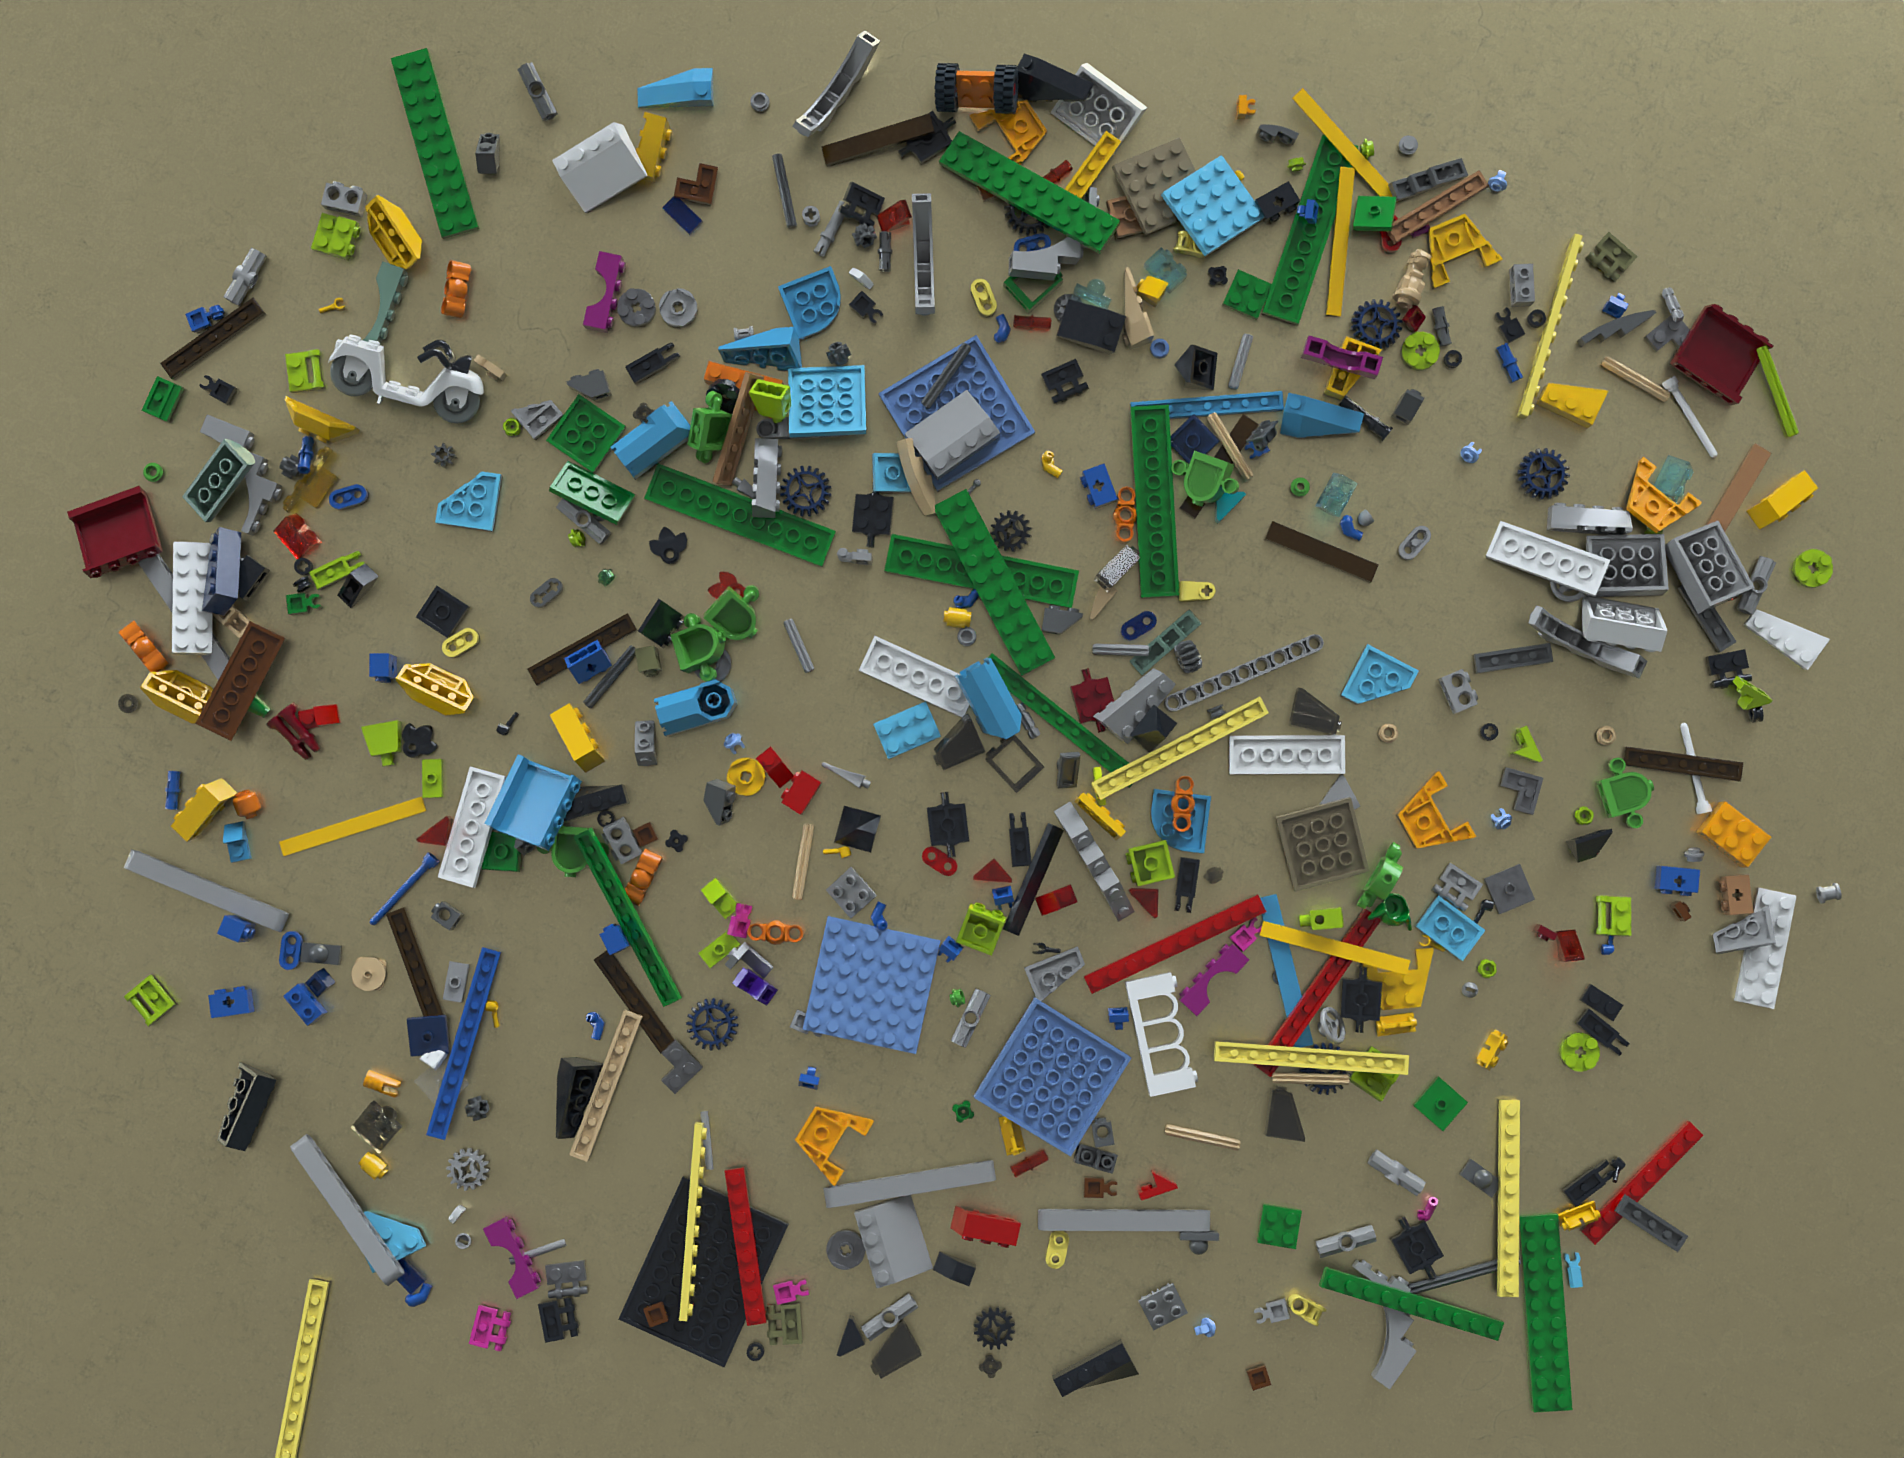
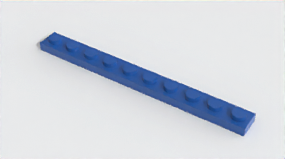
M484 947L481 949L429 1123L427 1136L442 1140L446 1139L501 952Z

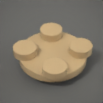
M374 957L357 958L351 973L354 987L365 991L381 990L386 977V962Z

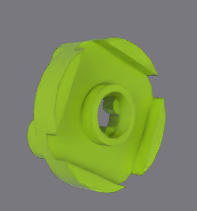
M1412 333L1401 346L1403 362L1417 371L1430 368L1438 360L1440 354L1439 344L1431 333ZM1418 346H1421L1422 349H1425V352H1423V356H1420L1419 353L1415 352V350L1418 349Z
M1809 549L1795 558L1792 567L1793 574L1801 585L1808 588H1816L1826 584L1833 573L1832 558L1821 550ZM1815 564V567H1817V571H1814V574L1808 569V566Z
M1581 1032L1572 1033L1561 1043L1560 1057L1568 1068L1583 1072L1596 1066L1600 1057V1048L1597 1040L1590 1035ZM1581 1046L1585 1053L1578 1057V1054H1575V1050H1578Z

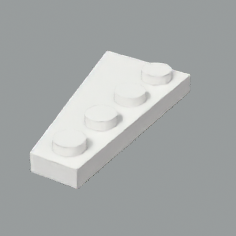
M1758 609L1755 610L1753 615H1750L1744 624L1746 628L1804 670L1810 668L1830 640Z

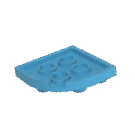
M831 266L778 286L799 340L825 330L836 318L840 308L841 294Z
M1153 789L1151 820L1157 835L1162 841L1166 840L1167 845L1172 848L1204 854L1211 796L1192 795L1195 800V808L1191 813L1190 828L1185 832H1178L1172 826L1174 812L1171 809V800L1175 795L1174 791ZM1180 799L1178 807L1183 810L1187 808V800ZM1179 818L1176 822L1177 827L1180 829L1185 828L1186 820Z

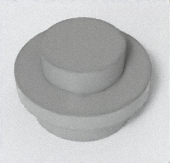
M763 92L755 93L750 101L752 108L759 112L765 111L770 103L768 96Z
M1404 136L1399 142V149L1405 155L1413 154L1418 148V142L1413 136Z
M971 627L961 628L957 635L959 643L964 646L972 645L976 641L975 630Z
M1692 847L1684 852V856L1687 857L1689 862H1700L1703 860L1704 851H1701L1700 848Z

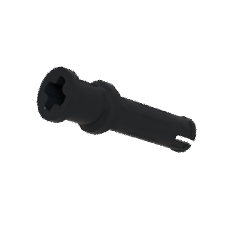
M1347 395L1339 404L1341 407L1364 413L1362 422L1367 426L1368 431H1373L1381 437V441H1384L1393 429V427H1388L1380 421V417H1374Z

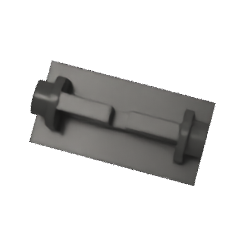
M1278 420L1261 422L1246 442L1252 441L1257 451L1264 450L1268 443L1277 435L1275 425L1278 423Z

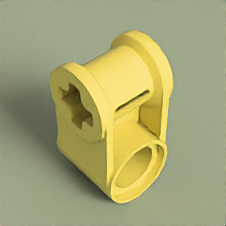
M1177 232L1178 240L1176 246L1173 247L1174 252L1198 258L1206 257L1197 249V245L1188 232Z
M1181 581L1179 582V601L1210 600L1215 595V587L1209 582ZM1205 586L1208 587V590H1212V593H1209L1208 596L1201 592Z
M1299 1294L1291 1295L1287 1301V1305L1293 1313L1317 1327L1322 1313L1327 1310L1320 1304L1312 1300L1310 1301ZM1296 1300H1301V1307L1297 1309L1293 1308L1294 1302Z

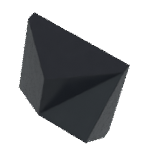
M1197 345L1189 346L1174 364L1185 379L1184 388L1214 390L1217 352Z
M1153 705L1130 735L1150 753L1169 735L1177 725V722Z
M844 806L834 843L871 853L881 815Z
M1601 829L1568 840L1566 843L1579 863L1596 857L1613 831L1612 829Z

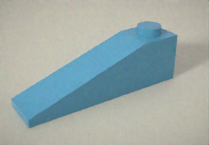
M713 68L691 69L637 88L638 108L714 106Z
M794 327L774 328L718 347V351L726 363L740 365L754 363L759 364L761 368H766V365L777 367V370L787 371L788 368H802L800 342Z
M1288 393L1280 434L1295 438H1305L1331 434L1360 433L1364 413L1310 397Z

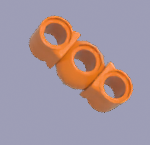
M450 260L447 267L446 279L448 280L444 288L446 296L443 297L441 306L442 314L457 318L463 317L466 302L464 298L468 289L466 282L469 281L471 271L469 264Z
M1123 487L1119 490L1117 507L1113 513V518L1116 522L1115 537L1121 544H1127L1131 541L1134 534V523L1137 520L1136 509L1134 508L1135 492L1131 487ZM1123 492L1130 493L1131 499L1129 501H1124L1121 498ZM1122 511L1129 512L1130 519L1123 520L1120 517V513ZM1127 530L1130 536L1127 539H1122L1119 532Z
M132 621L118 632L150 672H159L169 664L135 621Z
M1182 776L1176 780L1175 795L1171 800V809L1174 812L1172 826L1178 832H1185L1190 828L1191 813L1195 808V800L1192 797L1194 782L1188 776ZM1183 779L1189 782L1187 790H1182L1179 786L1180 781ZM1180 799H1185L1188 802V806L1184 810L1178 807ZM1179 818L1186 820V827L1183 829L1178 828L1176 825Z
M645 849L636 865L637 867L625 888L629 899L637 906L641 904L653 880L654 873H656L663 857L648 849Z
M777 920L771 921L768 924L754 923L749 926L747 931L750 939L767 941L773 945L789 941L799 942L804 937V930L801 926L785 925ZM758 926L761 928L762 934L760 937L752 935L753 927ZM777 927L781 930L779 938L772 937V928ZM793 928H797L800 931L798 939H793L790 936V931Z

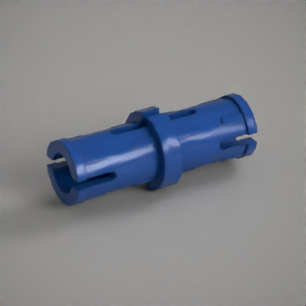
M1508 343L1497 347L1496 349L1503 361V368L1506 367L1512 383L1522 379L1523 375L1516 363L1518 360L1514 358Z
M310 436L302 438L301 450L298 452L299 465L297 470L302 474L310 472L311 460L314 458L313 446L315 440Z
M168 771L167 788H165V809L178 810V796L181 793V789H179L180 771Z

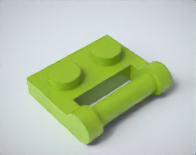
M314 349L285 354L291 393L324 388L319 365L320 350ZM308 358H311L314 379L313 383L309 382L307 366Z
M1596 896V903H1598V928L1596 929V935L1632 936L1631 897ZM1606 903H1610V929L1606 928Z
M149 975L124 996L127 1002L130 1001L146 1020L145 1024L148 1027L153 1025L161 1016L176 1005L152 975ZM138 993L155 1012L153 1015L149 1013L136 997Z

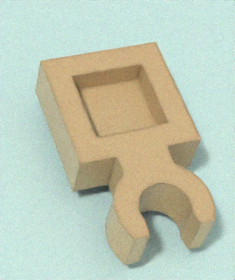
M479 354L474 359L478 365L488 371L487 375L495 381L498 378L504 381L507 377L504 371Z

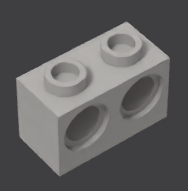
M333 181L332 184L326 183L321 205L326 210L363 217L367 194L361 187H344V184ZM339 193V197L336 200H332V195ZM358 197L356 203L350 204L351 198Z
M1514 264L1509 269L1511 307L1531 306L1535 302L1533 264Z
M1463 669L1438 679L1453 714L1478 704L1476 701L1478 700L1477 693L1474 689H1471L1469 684L1471 682L1470 677ZM1453 677H1457L1460 680L1459 687L1453 686ZM1461 694L1465 695L1468 699L1466 705L1461 704L1459 701Z
M624 817L603 827L604 833L602 837L605 843H610L613 848L611 853L616 861L619 860L623 864L642 854V849ZM614 829H619L622 834L619 837H614L611 832ZM628 846L631 851L625 854L620 851V848Z

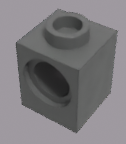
M442 901L433 907L431 911L433 915L430 918L451 931L454 930L464 914L447 902ZM445 909L450 912L448 920H444L441 915Z
M1106 1117L1096 1118L1095 1122L1091 1123L1095 1148L1115 1145L1111 1121L1106 1120ZM1100 1127H1106L1108 1133L1106 1136L1100 1137L1097 1135V1130Z

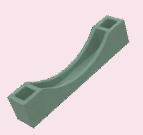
M382 261L376 277L380 294V308L372 330L362 341L374 340L380 342L381 345L382 340L386 339L388 324L392 322L395 316L394 308L396 304H399L402 297L400 292L402 287L406 286L408 282V273L405 269Z

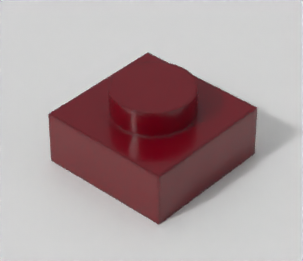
M1412 305V308L1407 311L1402 320L1410 331L1417 332L1426 316L1417 305Z
M1537 924L1533 930L1538 933L1537 937L1545 942L1548 939L1554 941L1558 935L1540 924Z

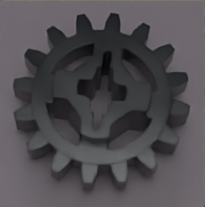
M1007 510V515L1001 512L1000 519L994 518L997 522L996 525L991 524L995 531L990 532V534L995 535L994 542H999L998 548L1004 546V551H1008L1009 547H1011L1012 552L1016 551V547L1023 549L1022 543L1028 545L1026 538L1032 537V535L1028 534L1032 527H1027L1030 520L1024 521L1025 515L1018 516V511H1015L1013 515L1011 510ZM1009 519V523L1001 525L1003 521ZM1018 521L1022 524L1023 530L1019 528ZM1013 526L1015 534L1010 535V533L1007 532L1008 528H1012ZM999 531L1003 533L1004 541L1001 539ZM1022 537L1018 542L1012 544L1015 538Z
M990 1306L989 1312L986 1313L985 1310H982L983 1316H976L979 1323H974V1327L978 1328L974 1331V1335H979L977 1338L978 1342L983 1340V1347L989 1344L990 1350L993 1349V1346H997V1349L1000 1350V1344L1007 1346L1006 1340H1013L1010 1334L1015 1333V1329L1011 1328L1015 1326V1322L1009 1321L1012 1315L1006 1316V1309L1000 1312L999 1306H997L995 1311H993ZM996 1316L1002 1317L1005 1321L996 1319ZM988 1317V1323L982 1326L983 1321ZM992 1320L994 1321L996 1327H998L997 1336H995V1332H993V1329H991ZM1007 1330L1006 1335L1000 1339L1001 1333ZM984 1335L991 1336L993 1340L987 1339Z

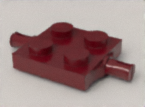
M1089 668L1081 670L1084 681L1081 684L1071 686L1070 689L1080 724L1096 722L1098 733L1106 731L1105 727L1093 716L1106 709L1110 702H1114L1108 677L1092 679Z

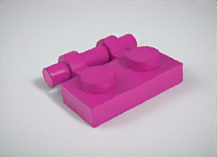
M479 1305L469 1344L488 1349L491 1341L495 1343L494 1350L502 1351L503 1344L506 1343L507 1339L505 1337L506 1331L511 1324V1312L504 1311L502 1318H498V1309ZM495 1324L500 1326L498 1335L492 1334Z

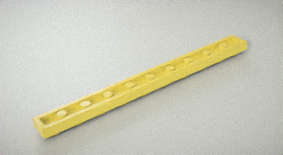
M1576 233L1569 243L1517 417L1525 419L1533 412V398L1537 397L1540 386L1537 385L1539 379H1542L1545 373L1543 365L1549 359L1551 350L1548 349L1550 343H1553L1556 337L1554 329L1556 325H1559L1562 314H1559L1560 309L1565 306L1567 301L1565 293L1567 289H1570L1573 278H1570L1572 271L1576 270L1578 260H1576L1577 253H1581L1584 242H1581L1583 236Z
M1257 697L1097 779L1091 785L1098 799L1101 800L1269 713L1261 697Z
M1215 1042L1214 1061L1402 1075H1408L1409 1055Z
M1499 1100L1497 1296L1519 1297L1520 1100Z
M696 1122L694 1126L679 1321H687L689 1316L693 1315V1304H690V1298L694 1296L695 1284H692V1277L696 1276V1265H693L694 1257H697L698 1253L695 1237H699V1226L696 1225L697 1218H700L701 1206H698V1198H702L703 1190L699 1183L700 1179H703L704 1167H701V1159H705L706 1148L702 1147L703 1140L707 1138V1128H704V1123Z
M310 1279L308 1283L275 1458H297L330 1282Z

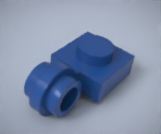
M215 305L209 308V312H206L204 307H200L185 315L192 332L195 333L212 326L209 318L220 320L224 317L223 314L225 312L220 305Z

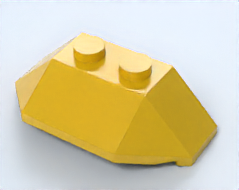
M376 195L365 206L366 212H368L369 233L390 264L407 270L420 259L422 240L402 209L380 195Z
M285 397V402L294 425L299 428V432L307 436L312 433L316 435L315 439L323 443H327V440L335 443L358 434L360 431L353 425L292 398Z
M431 663L405 664L395 678L396 682L412 700L445 716L465 713L474 700L464 679Z
M178 670L150 672L140 687L157 707L190 723H196L213 691L212 687Z

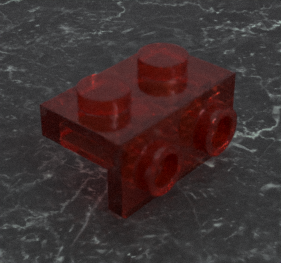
M297 513L286 516L273 531L296 559L303 558L312 546L320 543L315 532L309 528L304 519Z

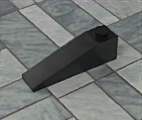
M1025 53L1017 66L1019 78L1018 98L1028 102H1037V100H1045L1046 102H1053V100H1063L1064 102L1085 101L1094 85L1090 81Z
M578 1057L561 1058L557 1074V1139L575 1137L583 1120V1113L591 1099L603 1063Z

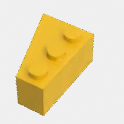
M644 112L643 118L646 119L644 129L640 130L639 136H641L638 148L636 147V152L648 175L643 179L655 182L656 177L661 175L662 166L660 164L661 160L666 157L667 148L665 146L667 141L671 140L672 130H670L671 128L666 117Z
M1347 336L1341 345V348L1345 350L1368 352L1375 355L1382 351V349ZM1333 368L1323 394L1342 400L1361 376Z
M1548 383L1543 387L1536 405L1578 425L1589 428L1593 425L1608 390Z
M1803 470L1746 512L1757 527L1762 529L1776 520L1781 522L1789 516L1787 512H1794L1801 507V501L1805 503L1814 496L1812 493L1818 487L1807 472Z
M569 703L550 714L573 760L585 773L605 762L598 749L599 745L589 734L591 731L588 725L580 719L583 716L577 707L573 708Z
M223 778L206 785H200L195 791L197 794L194 798H190L185 803V809L178 812L173 818L175 821L171 827L186 842L197 838L213 821L212 818L218 810L222 811L225 808L223 804L228 799L235 798L237 792Z

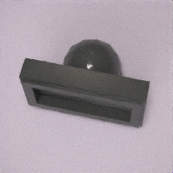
M1079 752L1060 753V758L1057 761L1058 788L1077 787L1081 756Z
M302 942L300 962L340 965L342 946Z
M1469 1159L1459 1175L1490 1197H1493L1498 1190V1178L1472 1159Z
M1216 1230L1179 1231V1239L1190 1240V1250L1194 1254L1201 1255L1207 1251L1208 1241H1219V1233Z

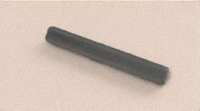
M781 153L772 155L786 225L788 228H792L797 223Z
M962 343L923 398L921 404L929 409L971 351V347L968 344Z
M631 645L627 648L583 701L588 708H592L636 656V648Z

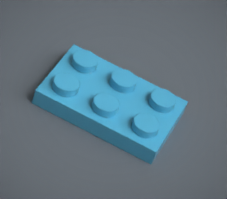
M926 701L873 724L888 759L941 737Z
M1440 896L1435 898L1415 925L1416 928L1461 961L1466 958L1485 932V929Z

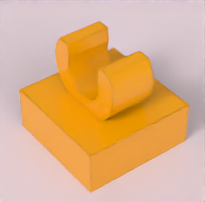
M1239 95L1237 99V119H1245L1246 114L1254 115L1256 110H1250L1248 105H1255L1256 100H1247V95Z

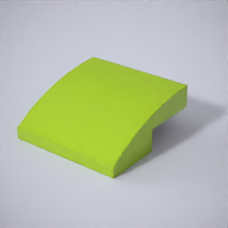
M1372 1046L1367 1050L1370 1053H1381ZM1353 1071L1350 1076V1082L1381 1102L1400 1074Z

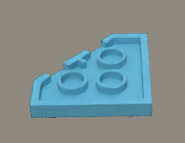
M480 472L470 482L465 483L451 496L438 503L435 523L493 531L502 475Z
M1367 644L1341 696L1356 704H1360L1411 687L1419 670Z
M369 1211L364 1212L397 1261L426 1247L418 1228ZM367 1260L372 1273H375V1270Z

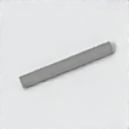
M708 1111L700 1112L701 1123H704V1128H707V1138L703 1140V1145L706 1148L705 1165L706 1170H713Z
M561 1239L524 1252V1255L528 1254L530 1258L567 1245L565 1239ZM513 1256L510 1257V1258H509L510 1264H511V1265L515 1264V1259H514V1257H513Z

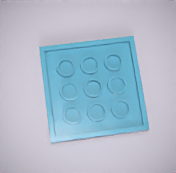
M1222 155L1161 194L1204 256L1209 255L1264 219L1258 205Z
M864 365L788 368V384L791 393V408L789 410L790 437L866 434Z

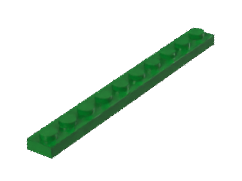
M991 653L988 658L992 659L1008 691L1110 773L1129 764L1128 761Z
M592 827L575 835L573 838L663 1007L680 1000L682 997Z
M1324 1267L1319 1286L1496 1341L1499 1340L1504 1325L1502 1320L1328 1267Z

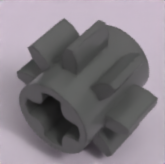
M865 223L858 227L856 226L855 233H852L856 245L859 246L861 244L864 248L873 245L874 239L877 238L873 226L868 227Z
M835 342L829 346V351L826 354L831 364L835 363L837 366H841L848 362V356L851 355V352L846 343L842 345L841 342Z
M442 443V447L435 445V453H431L432 456L436 457L434 463L438 464L441 462L443 468H445L447 463L452 465L451 460L456 457L455 454L451 453L454 448L452 446L446 448L445 443ZM446 452L447 456H444L442 459L440 455Z
M291 454L290 458L285 456L279 467L283 470L281 474L290 479L293 476L299 477L301 475L297 470L299 458Z
M481 1096L467 1100L468 1104L465 1107L467 1117H473V1121L487 1117L486 1113L490 1110L487 1100H481Z

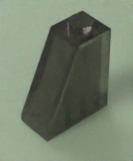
M1126 545L1095 576L1094 580L1108 593L1140 560V552L1134 546L1129 547Z
M1298 687L1295 692L1288 726L1327 735H1336V732H1340L1342 721H1339L1340 716L1306 690Z
M965 714L934 748L936 755H933L937 766L941 765L942 769L946 770L985 752L969 714Z
M1276 1086L1275 1089L1270 1088L1264 1135L1305 1142V1135L1292 1092L1287 1091V1087Z
M901 1319L872 1358L871 1369L875 1375L879 1374L881 1379L922 1356V1351L904 1319Z

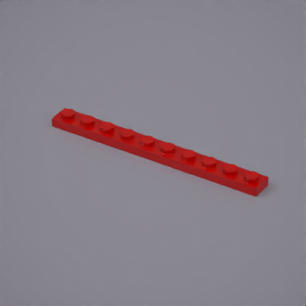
M1257 894L1085 975V981L1091 993H1096L1265 913L1264 905Z
M1364 909L1341 942L1363 947L1381 922V919L1368 920L1371 912ZM1331 955L1268 1045L1293 1047L1353 961ZM1254 1064L1256 1068L1268 1077H1271L1279 1067L1275 1065Z

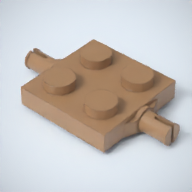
M1126 196L1107 200L1106 205L1109 214L1120 220V225L1115 231L1116 238L1143 232Z

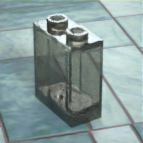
M1013 735L1008 739L1002 738L1000 740L1001 745L997 749L993 746L985 754L987 756L985 761L1017 793L1044 766L1017 736ZM1012 741L1035 764L1016 784L992 760Z

